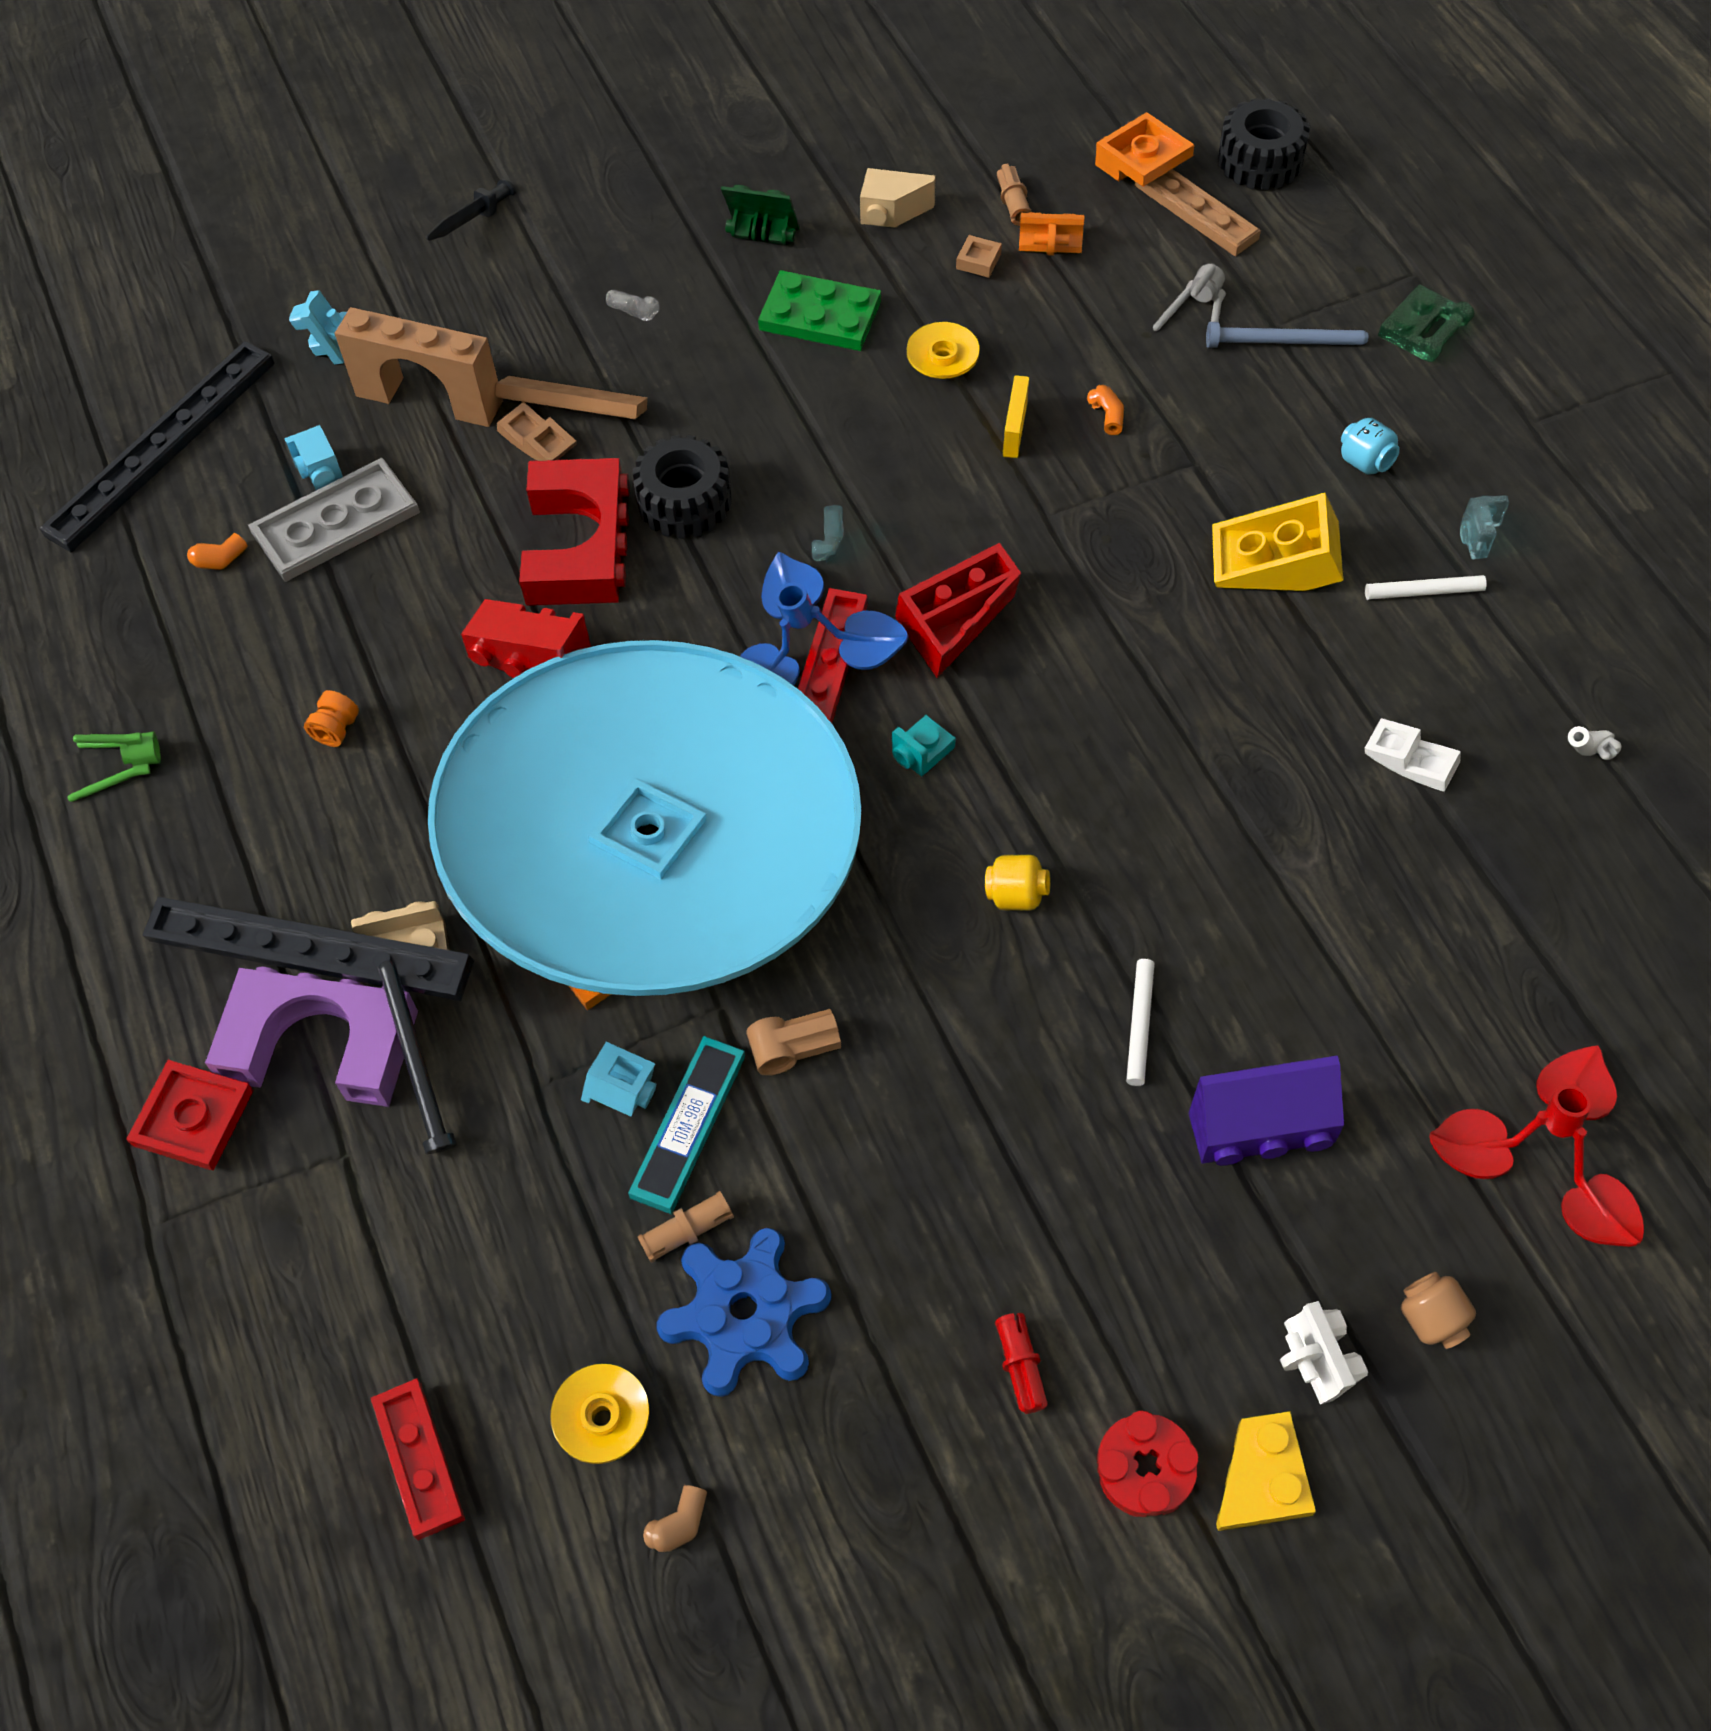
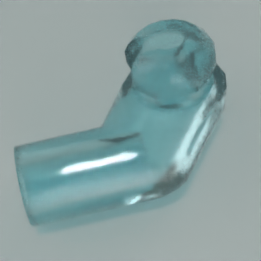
M837 505L824 507L825 540H814L812 542V559L815 561L826 560L827 563L835 559L844 536L843 507Z

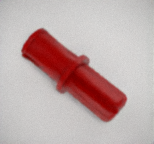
M1012 1313L1004 1315L995 1321L1005 1356L1002 1366L1004 1371L1010 1373L1019 1409L1025 1414H1031L1041 1411L1047 1406L1046 1396L1037 1367L1041 1359L1038 1353H1034L1025 1315L1017 1313V1320H1015V1315Z

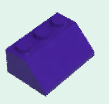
M1338 1056L1200 1077L1189 1110V1117L1201 1163L1216 1162L1219 1166L1235 1164L1247 1156L1261 1155L1262 1158L1271 1159L1280 1157L1292 1149L1306 1148L1307 1151L1315 1152L1331 1147L1333 1143H1336L1344 1126L1341 1071Z

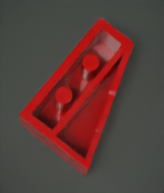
M1000 543L899 593L895 618L905 628L910 640L936 678L1015 597L1021 572Z

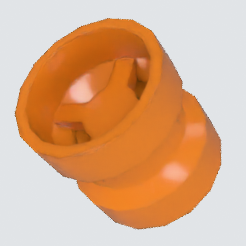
M326 690L317 702L318 710L310 714L304 723V729L316 741L330 747H338L346 736V726L355 721L359 714V708L347 696L339 692Z

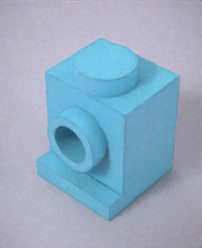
M320 425L284 438L302 479L310 477L316 490L343 477L336 456Z
M606 1042L587 1073L581 1100L590 1103L591 1099L628 1116H632L637 1106L646 1109L654 1094L657 1084L651 1082L655 1063Z

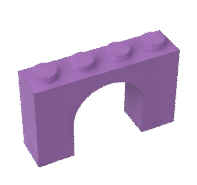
M257 967L256 970L239 968L205 1064L212 1073L249 1083L252 1087L261 1088L275 1045L283 1032L292 1024L305 1017L318 1014L333 1015L344 1019L350 1025L349 1040L335 1081L338 1089L346 1101L389 1107L404 1055L383 986L382 988L364 986L362 983L352 979H341L340 982L322 980L320 977L310 973H299L298 976L286 975L272 968ZM404 990L414 1024L418 1010L409 992Z

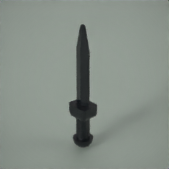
M502 179L498 181L497 187L492 190L477 189L474 191V201L443 219L427 235L426 239L431 241L444 237L478 215L491 217L497 211L498 202L509 195L513 196L515 194L513 183Z

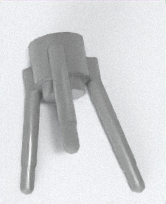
M1214 264L1203 265L1198 270L1194 280L1189 281L1185 290L1153 325V330L1158 331L1190 295L1200 302L1213 300L1211 322H1219L1221 304L1226 295L1225 291L1221 289L1225 281V274L1222 269Z

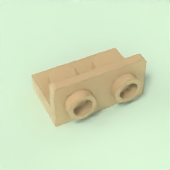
M436 901L414 902L405 908L387 912L374 911L364 915V917L351 920L354 933L450 950L445 920Z

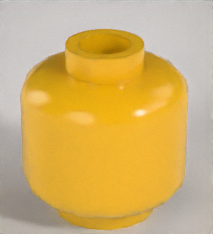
M1034 855L999 856L996 858L993 866H988L986 869V896L988 900H993L1000 910H1034L1039 906L1042 895H1049V870L1042 869L1038 858Z

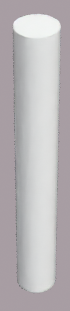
M1484 575L1366 584L1365 596L1367 600L1485 591L1486 578Z
M1149 959L1138 960L1136 967L1126 1080L1128 1084L1133 1086H1141L1145 1083L1154 962Z

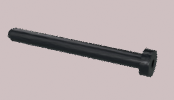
M392 961L382 962L378 971L428 1136V1140L422 1144L425 1154L438 1153L456 1146L454 1133H446L397 967Z

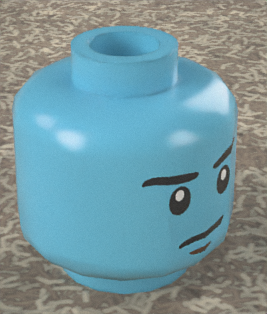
M1364 418L1357 423H1351L1341 436V442L1343 443L1341 454L1343 459L1367 475L1376 474L1379 471L1385 472L1394 464L1399 455L1400 447L1398 446V436L1396 433L1374 418Z

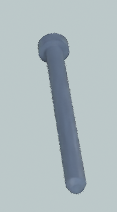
M1209 322L1206 344L1207 348H1217L1219 342L1364 345L1368 342V333L1364 330L1220 327L1219 322Z

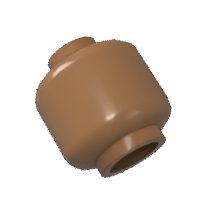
M1433 1272L1418 1279L1404 1289L1403 1292L1407 1297L1401 1304V1310L1422 1343L1433 1345L1441 1342L1445 1349L1461 1343L1471 1335L1467 1327L1475 1319L1476 1311L1455 1278L1450 1276L1440 1277L1437 1272Z

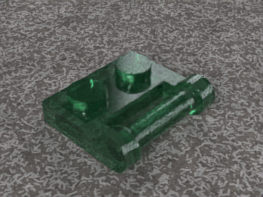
M1419 284L1381 324L1378 336L1425 361L1432 362L1441 354L1442 346L1459 327L1467 325L1472 320L1475 312L1469 303H1455ZM1441 317L1446 319L1445 323L1432 337L1422 338Z

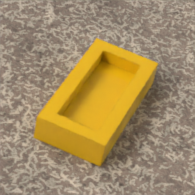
M1014 376L1004 431L1003 457L1018 458L1028 402L1029 377Z

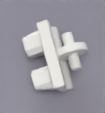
M1319 1301L1306 1304L1299 1314L1284 1322L1289 1333L1285 1338L1291 1352L1280 1359L1281 1364L1286 1371L1299 1368L1305 1383L1311 1382L1320 1405L1334 1401L1367 1376L1368 1370L1361 1355L1355 1352L1343 1355L1337 1343V1340L1347 1334V1325L1340 1310H1322Z

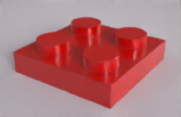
M167 1060L126 1140L133 1147L214 1171L254 1090L249 1083Z

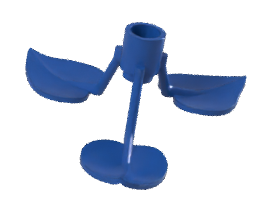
M778 552L766 573L761 598L766 612L774 618L782 619L779 623L782 628V647L779 651L772 644H758L745 650L740 657L761 665L794 686L799 676L800 667L795 659L786 656L790 650L789 629L791 627L796 629L805 628L811 623L813 618H816L836 638L843 640L839 647L840 656L843 661L849 666L861 670L873 669L887 662L907 643L909 636L905 628L898 621L876 611H860L851 614L845 622V632L840 631L821 613L819 607L815 606L824 592V581L820 573L810 565L796 561L784 553Z

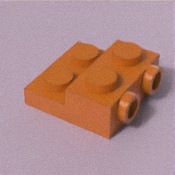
M1146 112L1097 142L1095 165L1118 182L1128 176L1144 187L1191 158L1194 153V144Z

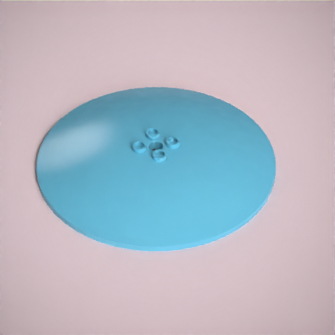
M659 640L625 641L576 650L564 654L562 658L555 657L539 664L504 684L487 697L468 716L454 734L442 755L435 773L428 810L430 847L438 876L449 899L461 917L478 936L500 954L544 978L578 989L628 996L668 995L721 984L757 969L792 947L820 921L843 888L854 863L861 823L860 789L855 768L847 748L832 723L807 696L779 675L735 654L706 646ZM648 824L659 828L656 833L651 835H643L637 831L640 826Z

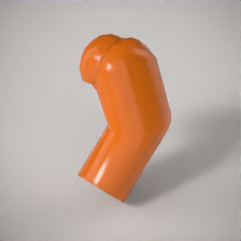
M1098 385L1096 389L1090 390L1087 395L1088 403L1092 404L1093 409L1103 407L1106 412L1104 431L1109 435L1120 434L1123 428L1124 404L1109 386Z

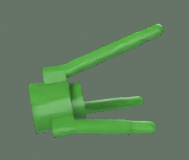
M153 731L132 734L74 735L73 741L77 743L79 748L120 747L124 764L132 763L133 767L68 795V800L74 802L132 777L150 774V765L158 764L161 761L156 733Z

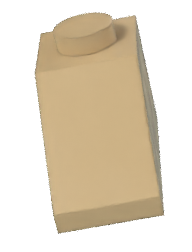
M867 168L860 195L861 224L895 228L934 208V175Z

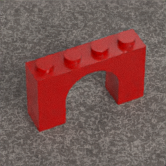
M620 459L529 461L526 491L532 515L579 514L593 519L599 524V527L589 540L576 547L557 550L522 551L519 582L526 606L619 603V587L626 586L625 564L620 563L621 556H627L626 533H622V526H628L629 524L628 505L623 503V497L630 496L628 473L622 474Z

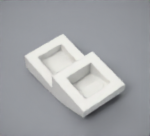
M1382 718L1365 746V754L1388 769L1415 782L1445 792L1460 763L1461 751L1421 740V729Z

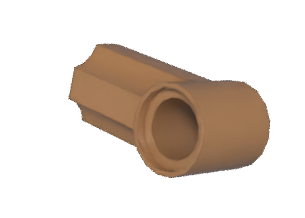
M831 1009L784 1021L780 1017L764 1018L751 1024L746 1032L758 1072L762 1075L780 1074L791 1069L797 1060L841 1048L838 1027Z

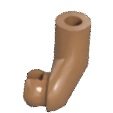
M683 1486L677 1512L659 1521L653 1520L646 1525L643 1533L645 1544L659 1552H670L693 1540L698 1532L707 1491L694 1486Z

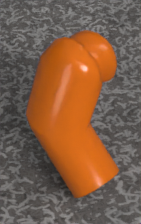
M233 533L221 545L200 543L190 547L187 558L195 567L222 570L237 558L248 545L240 535Z

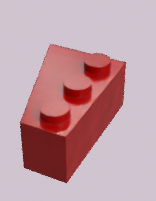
M488 599L483 601L461 633L468 657L480 666L489 665L502 670L512 678L552 658H562L564 654L591 647L584 614L573 612L570 618L555 616L556 613L553 609L543 608L538 614L525 612L526 608L522 604Z

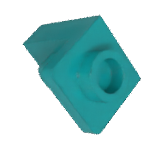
M925 715L907 732L900 727H897L892 732V753L901 766L907 769L911 768L922 777L955 748L956 738Z

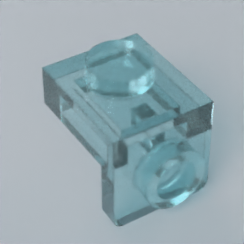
M1508 496L1470 498L1461 521L1460 536L1462 543L1468 546L1471 559L1487 558L1497 534L1495 526L1501 525L1509 506Z

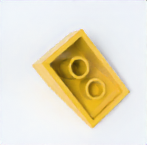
M1326 493L1212 524L1214 583L1216 587L1307 591L1343 581L1339 521Z

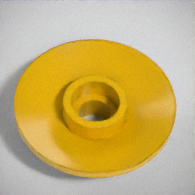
M951 322L927 324L916 330L907 343V358L910 364L918 372L932 378L947 379L960 376L968 372L976 364L979 357V343L975 335L967 328Z
M611 1364L590 1365L573 1373L558 1389L551 1407V1426L560 1446L573 1458L591 1464L609 1463L628 1454L640 1442L649 1420V1402L639 1380L629 1371ZM602 1410L609 1411L611 1419L606 1425L599 1426L594 1423V1417L598 1412Z

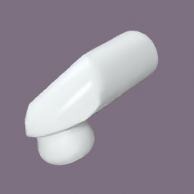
M1578 726L1571 729L1568 734L1570 744L1578 753L1584 756H1592L1599 753L1602 759L1610 760L1621 750V743L1615 740V735L1607 730L1588 731L1586 728Z

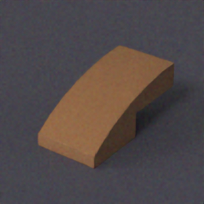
M525 402L521 403L497 422V431L537 461L558 460L576 445V440L551 417L545 421Z

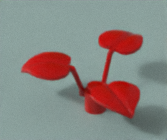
M1591 1046L1569 1052L1553 1060L1543 1068L1537 1079V1091L1541 1100L1548 1104L1546 1111H1539L1536 1118L1516 1136L1507 1139V1129L1504 1123L1495 1115L1480 1109H1466L1449 1116L1438 1128L1430 1132L1429 1137L1433 1148L1449 1166L1460 1173L1479 1179H1493L1509 1172L1514 1162L1509 1148L1518 1146L1541 1125H1546L1549 1132L1557 1137L1566 1138L1573 1136L1574 1181L1579 1188L1567 1191L1562 1199V1215L1565 1222L1577 1235L1594 1243L1628 1247L1641 1243L1644 1235L1643 1218L1639 1206L1629 1189L1619 1180L1607 1174L1595 1175L1588 1182L1584 1179V1138L1587 1131L1582 1126L1585 1120H1597L1607 1116L1613 1110L1617 1100L1616 1087L1604 1063L1599 1046Z

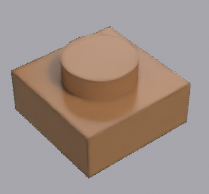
M968 235L957 257L956 269L989 278L1001 256L1002 243Z

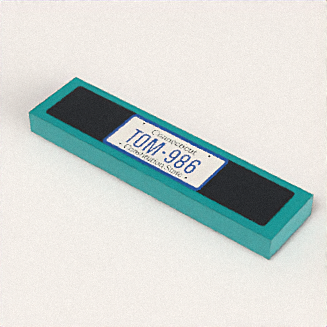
M703 1036L628 1192L630 1199L672 1215L745 1059L744 1050Z

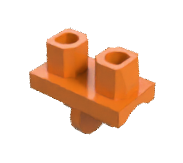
M1021 213L1019 251L1047 252V255L1054 256V252L1082 253L1084 215Z

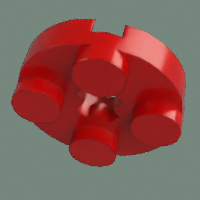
M1147 1411L1134 1412L1131 1416L1120 1419L1113 1424L1100 1443L1097 1453V1471L1103 1492L1117 1508L1129 1515L1146 1518L1147 1515L1158 1516L1172 1513L1187 1500L1196 1482L1198 1463L1196 1448L1191 1444L1187 1434L1177 1424L1163 1416L1154 1415ZM1138 1454L1142 1456L1152 1454L1157 1458L1155 1465L1160 1469V1473L1156 1476L1148 1472L1144 1477L1140 1476L1136 1472L1139 1463L1134 1457Z

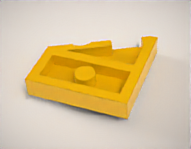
M1290 1411L1241 1419L1234 1443L1232 1461L1229 1465L1225 1482L1226 1487L1222 1505L1217 1517L1216 1525L1218 1531L1313 1516L1316 1512Z

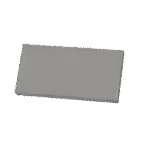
M380 458L248 526L283 580L287 582L419 514L420 511L415 500L385 460Z

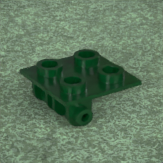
M734 185L733 188L721 186L722 194L732 219H727L726 233H730L733 238L749 239L751 233L752 240L757 241L762 224V242L769 240V243L787 245L788 242L795 241L796 229L799 230L800 225L789 195L779 190H768L767 192L753 191L744 185Z

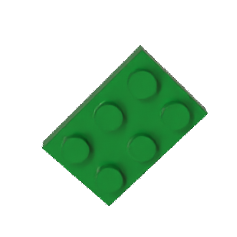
M780 270L758 319L759 330L861 351L881 303V290Z

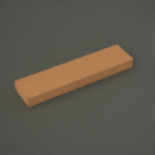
M1173 169L1144 187L1135 182V186L1235 257L1259 240L1261 232L1259 228Z
M507 376L497 382L495 396H498V398L636 419L647 410L648 397Z

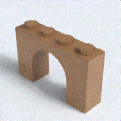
M352 307L349 308L334 333L357 397L389 404L404 378L398 359H405L420 364L440 379L448 392L456 420L489 427L503 402L502 398L495 396L498 379L486 337Z

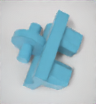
M320 290L310 291L306 303L294 306L289 321L296 330L308 329L310 331L308 343L315 356L327 355L334 365L344 363L334 333L347 312L338 313L333 309Z

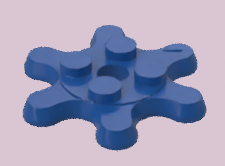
M764 1228L757 1231L751 1239L747 1254L737 1261L721 1260L713 1249L704 1243H695L687 1247L682 1254L681 1262L684 1271L696 1282V1296L687 1306L668 1309L658 1318L656 1329L659 1337L664 1342L678 1344L686 1340H696L706 1346L709 1352V1360L703 1371L702 1382L707 1392L713 1396L722 1397L730 1394L737 1386L741 1369L752 1361L768 1363L774 1368L779 1377L788 1381L798 1380L808 1370V1355L794 1341L792 1328L796 1320L802 1315L819 1313L825 1310L831 1301V1290L829 1285L819 1278H809L804 1281L793 1282L782 1276L778 1264L785 1249V1242L780 1232L775 1229ZM749 1296L757 1304L754 1315L748 1319L740 1320L733 1317L730 1313V1306L738 1299Z

